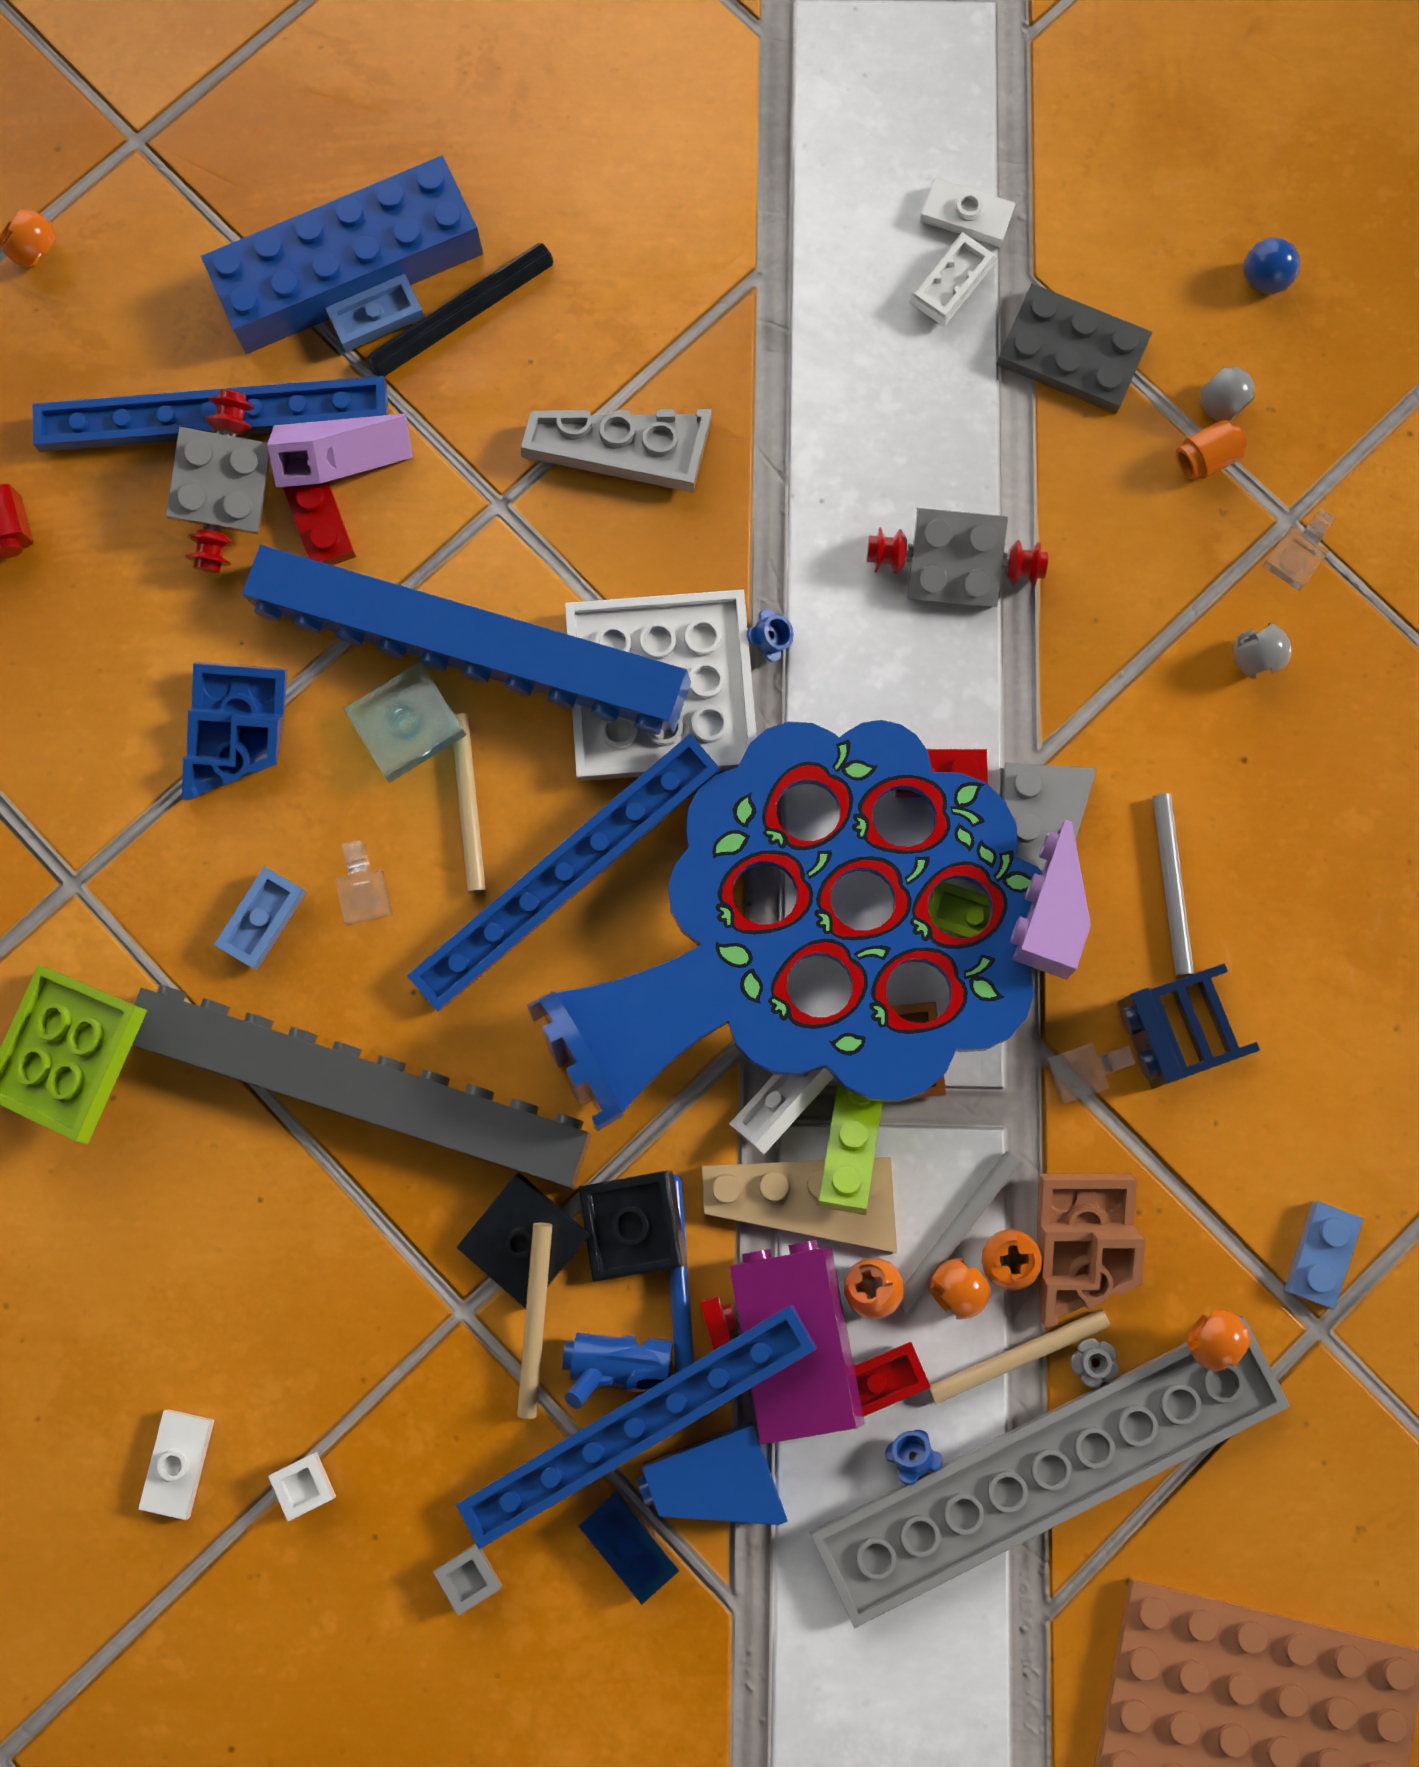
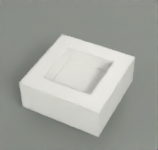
M317 1452L268 1476L287 1522L336 1498Z

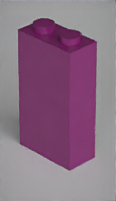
M817 1240L788 1245L790 1254L772 1258L770 1249L742 1254V1264L730 1266L741 1334L793 1304L817 1346V1349L751 1388L761 1445L857 1429L865 1424L832 1248L818 1249Z

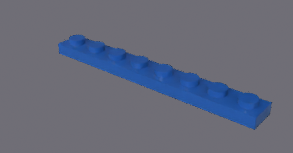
M384 376L34 403L33 445L39 452L171 442L177 441L179 427L217 433V430L206 421V417L216 415L217 406L209 401V397L219 396V390H231L245 394L247 396L246 402L254 406V410L244 412L243 420L251 425V430L236 436L271 434L274 425L389 415L387 383Z
M689 734L407 975L408 978L435 1010L441 1011L697 792L702 785L718 774L720 767L693 736Z
M792 1304L456 1504L475 1543L481 1549L817 1349V1346Z

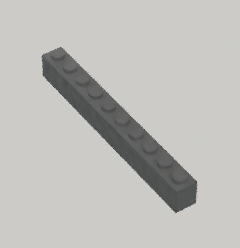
M159 984L157 992L141 988L134 1005L146 1009L147 1013L132 1044L133 1046L574 1189L591 1138L589 1132L581 1130L584 1123L582 1120L561 1113L556 1114L554 1121L537 1116L538 1106L512 1098L510 1106H506L492 1101L494 1096L492 1091L468 1084L466 1091L463 1092L448 1087L449 1077L423 1069L421 1078L403 1072L405 1063L379 1055L377 1062L373 1063L359 1058L362 1051L359 1048L335 1041L333 1048L330 1049L315 1044L318 1035L295 1027H290L288 1035L271 1030L274 1021L247 1012L245 1019L240 1020L228 1016L230 1007L203 998L201 1005L197 1006L184 1001L187 993Z

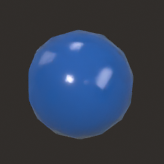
M1271 237L1256 243L1244 260V276L1249 286L1261 294H1276L1287 290L1300 272V255L1295 246L1281 238Z

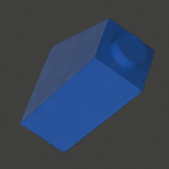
M752 1421L646 1461L642 1466L644 1476L637 1478L646 1507L655 1504L657 1513L661 1517L780 1525L788 1522Z

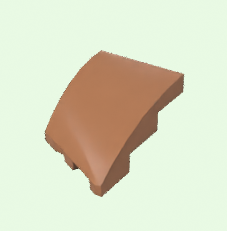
M1039 1173L1037 1244L1042 1255V1267L1038 1275L1041 1322L1044 1327H1053L1058 1324L1059 1318L1082 1307L1091 1309L1104 1303L1111 1295L1123 1294L1142 1285L1145 1238L1133 1225L1137 1180L1132 1174Z

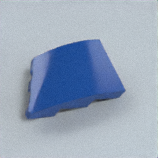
M206 662L193 663L192 709L188 710L187 756L183 758L182 800L193 799L203 793L277 764L283 730L288 669Z

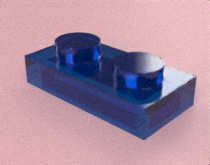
M615 1491L578 1525L641 1605L680 1570V1567L618 1491Z

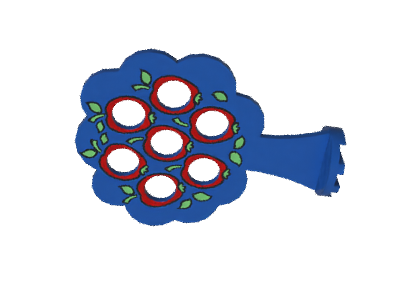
M885 720L863 722L838 737L835 733L814 723L789 721L767 728L749 744L739 766L714 775L697 790L688 808L686 830L688 849L674 865L668 885L670 911L678 927L698 947L676 959L631 976L585 988L556 993L551 991L527 1005L533 1021L544 1016L548 1023L542 1029L549 1052L558 1068L569 1062L570 1067L566 1068L572 1093L579 1105L582 1107L591 1101L598 1111V1114L592 1116L593 1126L596 1131L622 1118L623 1113L670 1063L699 1040L727 1023L736 1047L751 1064L774 1075L800 1076L825 1067L843 1088L869 1101L900 1102L925 1093L947 1072L956 1051H986L1008 1040L1027 1018L1034 996L1031 970L1033 967L1013 960L1017 945L1010 943L1018 918L1020 916L1027 918L1032 902L1025 900V895L1034 873L1041 875L1042 871L1037 866L1016 857L1018 852L1017 825L1006 801L987 783L963 773L932 772L928 750L918 736L903 725ZM800 784L817 785L827 790L835 799L839 809V821L835 829L826 837L815 841L799 840L789 835L780 826L776 815L777 803L781 795L791 787ZM894 790H910L921 795L930 804L934 814V829L931 835L922 843L911 847L896 846L885 841L876 831L872 820L873 807L876 801L885 793ZM758 865L774 866L784 871L793 881L796 889V904L792 912L783 920L772 924H759L745 918L736 908L732 897L733 886L737 878L747 869ZM855 871L870 872L881 877L890 887L894 898L893 912L883 925L871 930H855L843 924L835 915L831 905V891L835 883L844 875ZM951 879L967 880L976 884L986 894L990 904V919L986 928L979 934L968 938L951 937L941 932L932 922L928 912V898L932 890L941 882ZM812 956L828 957L838 962L847 971L851 982V997L847 1005L837 1014L828 1017H812L801 1012L791 1002L787 991V978L791 969L801 960ZM909 962H923L935 967L945 977L949 987V1003L945 1012L936 1020L927 1023H912L899 1017L890 1007L886 996V982L890 974L900 965Z

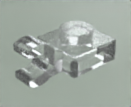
M1320 509L1303 532L1291 526L1262 566L1300 591L1329 552L1318 542L1336 518Z
M361 840L342 844L349 876L336 878L335 880L344 924L353 925L393 916L384 871L382 869L369 871L366 845L362 844Z
M1093 1043L1046 1060L1062 1104L1108 1089L1109 1086L1105 1074L1136 1064L1129 1046L1097 1056Z

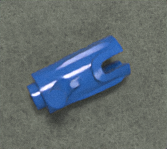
M577 1332L575 1341L566 1340L562 1370L570 1371V1379L576 1381L565 1394V1401L572 1408L579 1409L597 1386H606L631 1392H646L670 1377L673 1341L648 1338L644 1345L639 1346L636 1336L632 1335L614 1337Z

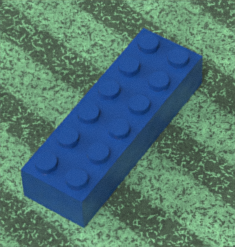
M442 155L206 253L201 258L231 326L245 353L249 354L329 320L330 318L325 307L404 273L410 285L479 257L483 255L477 226Z

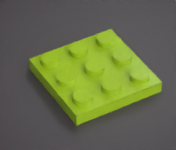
M38 965L0 1048V1105L73 1141L88 1145L147 1010L52 969Z

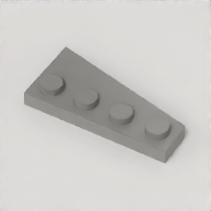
M675 409L656 410V415H630V410H612L613 414L590 415L588 410L531 411L520 447L522 458L689 492L694 491L712 420V409H697V414H675Z
M1005 763L1003 767L1002 798L1006 801L1017 825L1018 852L1016 857L1037 866L1043 871L1046 860L1040 858L1039 854L1048 831L1056 833L1065 819L1072 822L1076 841L1096 769Z

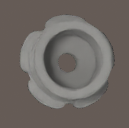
M1094 1338L1086 1339L1078 1344L1076 1352L1072 1355L1071 1368L1075 1375L1081 1377L1083 1384L1093 1388L1100 1387L1103 1382L1109 1383L1113 1381L1118 1374L1119 1365L1115 1360L1117 1359V1352L1106 1341L1100 1343ZM1094 1358L1100 1361L1099 1366L1096 1368L1091 1365V1361Z

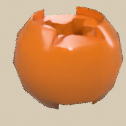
M19 209L13 222L9 221L2 231L0 246L4 254L12 262L25 267H36L42 254L46 256L55 241L56 234L51 223L42 214L33 210Z
M1006 1229L995 1233L987 1240L982 1250L981 1263L985 1275L992 1284L1003 1290L1017 1291L1027 1288L1037 1279L1042 1267V1255L1039 1245L1030 1235L1021 1230ZM1009 1246H1013L1014 1253L1022 1254L1023 1263L1015 1266V1273L1011 1274L1008 1266H1001L1000 1262L1001 1256L1008 1255Z
M866 1258L853 1265L845 1277L844 1295L849 1307L857 1315L867 1319H882L895 1312L903 1300L904 1282L899 1270L891 1262L880 1258ZM876 1279L882 1283V1286L876 1289L877 1297L872 1298L866 1294V1290L872 1288L871 1280Z
M963 1258L951 1259L938 1266L932 1274L929 1285L934 1299L945 1311L951 1308L956 1316V1320L973 1318L981 1313L988 1304L991 1293L990 1285L975 1266L969 1269L964 1263Z
M1212 1309L1210 1316L1203 1314L1190 1330L1186 1342L1190 1353L1200 1366L1213 1372L1226 1371L1225 1368L1228 1364L1235 1366L1242 1359L1250 1346L1251 1337L1246 1325L1238 1315L1225 1309Z

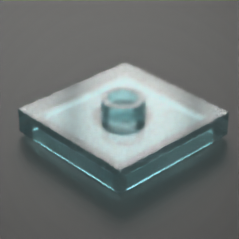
M421 662L344 708V711L389 783L467 735Z

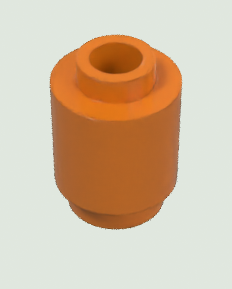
M1222 419L1184 439L1183 445L1176 449L1178 465L1188 479L1194 480L1197 477L1205 479L1241 460L1244 456L1246 438L1242 429L1237 424H1231L1229 421Z

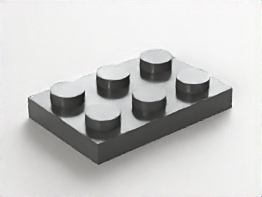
M1031 283L996 365L1117 414L1152 332Z

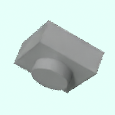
M477 1544L472 1545L436 1568L433 1572L457 1616L491 1596L503 1586L482 1548L479 1549Z

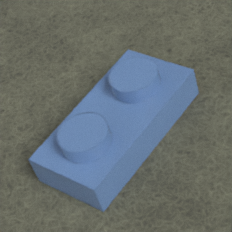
M405 273L325 307L345 352L425 318Z
M264 866L214 945L257 971L307 892Z
M1319 1201L1312 1202L1283 1292L1335 1310L1363 1218Z

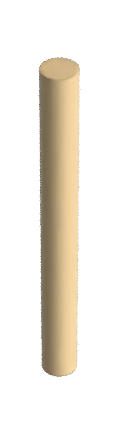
M459 713L451 715L450 721L467 891L470 894L485 892L486 886L468 714Z
M541 1222L533 1223L517 1411V1416L523 1419H533L537 1416L552 1224Z
M1100 1309L930 1385L931 1388L928 1390L936 1405L1110 1327V1322L1104 1310Z

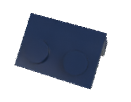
M1225 963L1151 990L1149 988L1143 989L1117 1002L1123 1025L1132 1038L1138 1054L1140 1068L1145 1078L1149 1081L1151 1089L1260 1051L1257 1042L1239 1048L1211 978L1228 972ZM1198 983L1226 1052L1215 1057L1212 1055L1185 988ZM1171 992L1200 1061L1188 1067L1160 1000V996Z

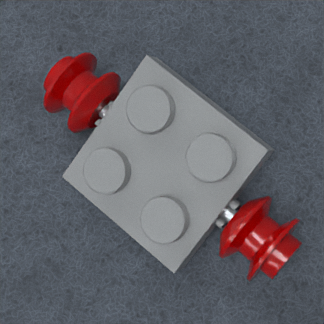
M219 390V396L209 397V401L217 406L216 415L207 416L206 421L217 430V433L179 427L166 512L168 519L203 525L204 530H197L188 535V538L196 543L195 552L186 554L185 558L194 561V569L211 573H220L221 566H231V563L223 558L224 548L234 546V543L225 534L221 533L222 528L259 535L270 462L268 443L236 437V435L251 430V425L246 423L243 417L244 412L254 410V406L246 402L247 396L236 391Z
M917 508L913 544H908L907 548V538L902 529H899L894 538L885 537L882 528L879 527L877 536L869 535L866 562L874 563V572L878 571L881 564H889L894 574H897L904 567L907 557V562H911L907 592L908 599L997 607L1001 572L1006 569V576L1011 585H1015L1019 577H1028L1031 587H1035L1038 578L1045 579L1048 552L1041 551L1040 542L1035 544L1032 551L1023 550L1020 540H1017L1009 548L1008 554L1004 553L1008 516Z

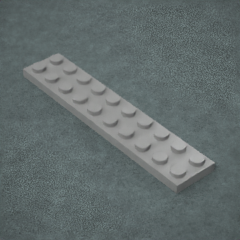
M1239 1316V1318L1249 1331L1251 1337L1250 1346L1235 1366L1229 1364L1226 1366V1371L1213 1372L1200 1366L1190 1353L1186 1342L1116 1377L1113 1381L1106 1382L1102 1386L1094 1388L943 1464L938 1471H930L918 1477L915 1484H904L810 1531V1535L854 1629L1291 1407L1244 1316Z

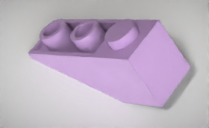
M406 413L274 425L267 444L276 487L320 484L413 458Z
M1065 819L1056 833L1048 831L1039 857L1045 859L1046 862L1042 874L1034 873L1030 881L1025 900L1032 902L1027 918L1021 916L1018 918L1010 943L1017 945L1013 957L1014 961L1067 980L1077 969L1091 922L1073 825L1071 821Z

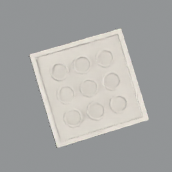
M744 589L565 603L568 635L687 669L691 680V685L674 733L662 729L659 735L647 733L634 726L635 721L618 717L616 722L607 721L591 714V708L575 704L572 709L578 781L640 777L689 734L693 736L720 767V770H731L739 766L749 744L757 738Z

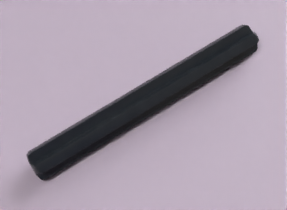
M537 243L369 354L367 357L369 366L377 376L385 377L551 267L553 265V257L543 243Z

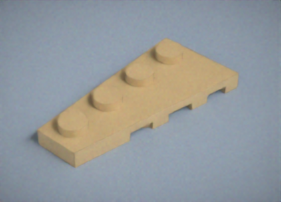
M891 1157L874 1158L866 1215L818 1207L825 1160L702 1166L705 1215L897 1253Z

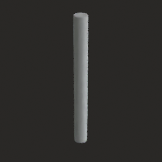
M1169 793L1157 794L1153 796L1175 976H1190L1194 974L1172 798Z
M1009 1151L1002 1155L904 1284L903 1300L898 1306L904 1312L908 1313L930 1284L932 1274L938 1266L949 1259L1021 1164V1161Z

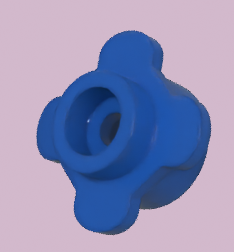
M764 609L759 612V620L756 625L747 630V639L751 645H755L764 652V657L767 661L776 662L781 659V650L791 645L794 637L793 628L789 620L784 616L775 614L771 609Z
M923 1430L907 1431L900 1434L885 1450L887 1461L895 1464L899 1471V1481L905 1485L915 1484L918 1477L928 1471H938L943 1463L941 1454L933 1451L929 1442V1436ZM913 1454L918 1455L916 1460H910L909 1457Z

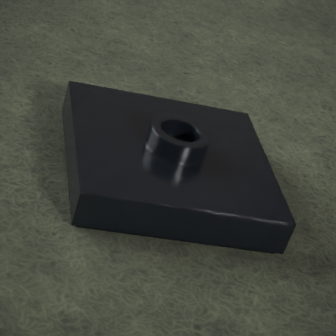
M672 1170L578 1186L584 1227L591 1234L587 1239V1247L593 1282L688 1266Z
M517 1173L456 1248L526 1308L533 1223L552 1224L547 1288L591 1234L523 1175Z

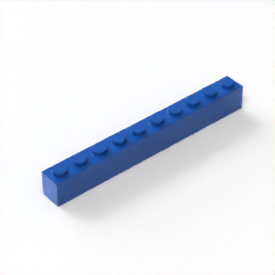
M261 544L242 595L255 607L253 611L266 619L279 621L281 616L295 620L296 626L317 634L321 633L322 628L336 632V637L344 642L356 646H362L363 641L379 645L378 650L396 658H404L405 653L420 657L422 664L436 670L445 671L447 666L463 670L462 675L476 682L488 683L489 678L504 682L506 689L520 695L530 696L532 691L548 695L547 700L560 707L573 709L574 705L578 704L591 708V714L607 721L616 722L618 717L635 721L634 726L651 734L659 735L661 729L672 733L675 732L691 685L687 669Z

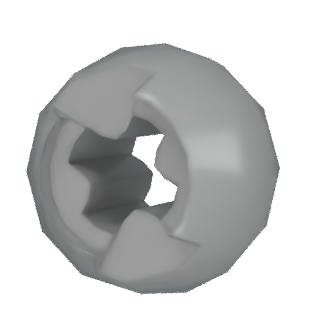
M1233 367L1232 369L1223 368L1200 390L1202 397L1200 405L1205 414L1216 421L1222 419L1230 421L1255 398L1253 391L1256 388L1250 374L1239 367Z
M1268 623L1269 627L1257 633L1250 629L1239 635L1235 640L1233 646L1234 662L1243 674L1252 679H1256V674L1268 669L1275 673L1287 666L1292 654L1290 638L1282 628L1273 623Z

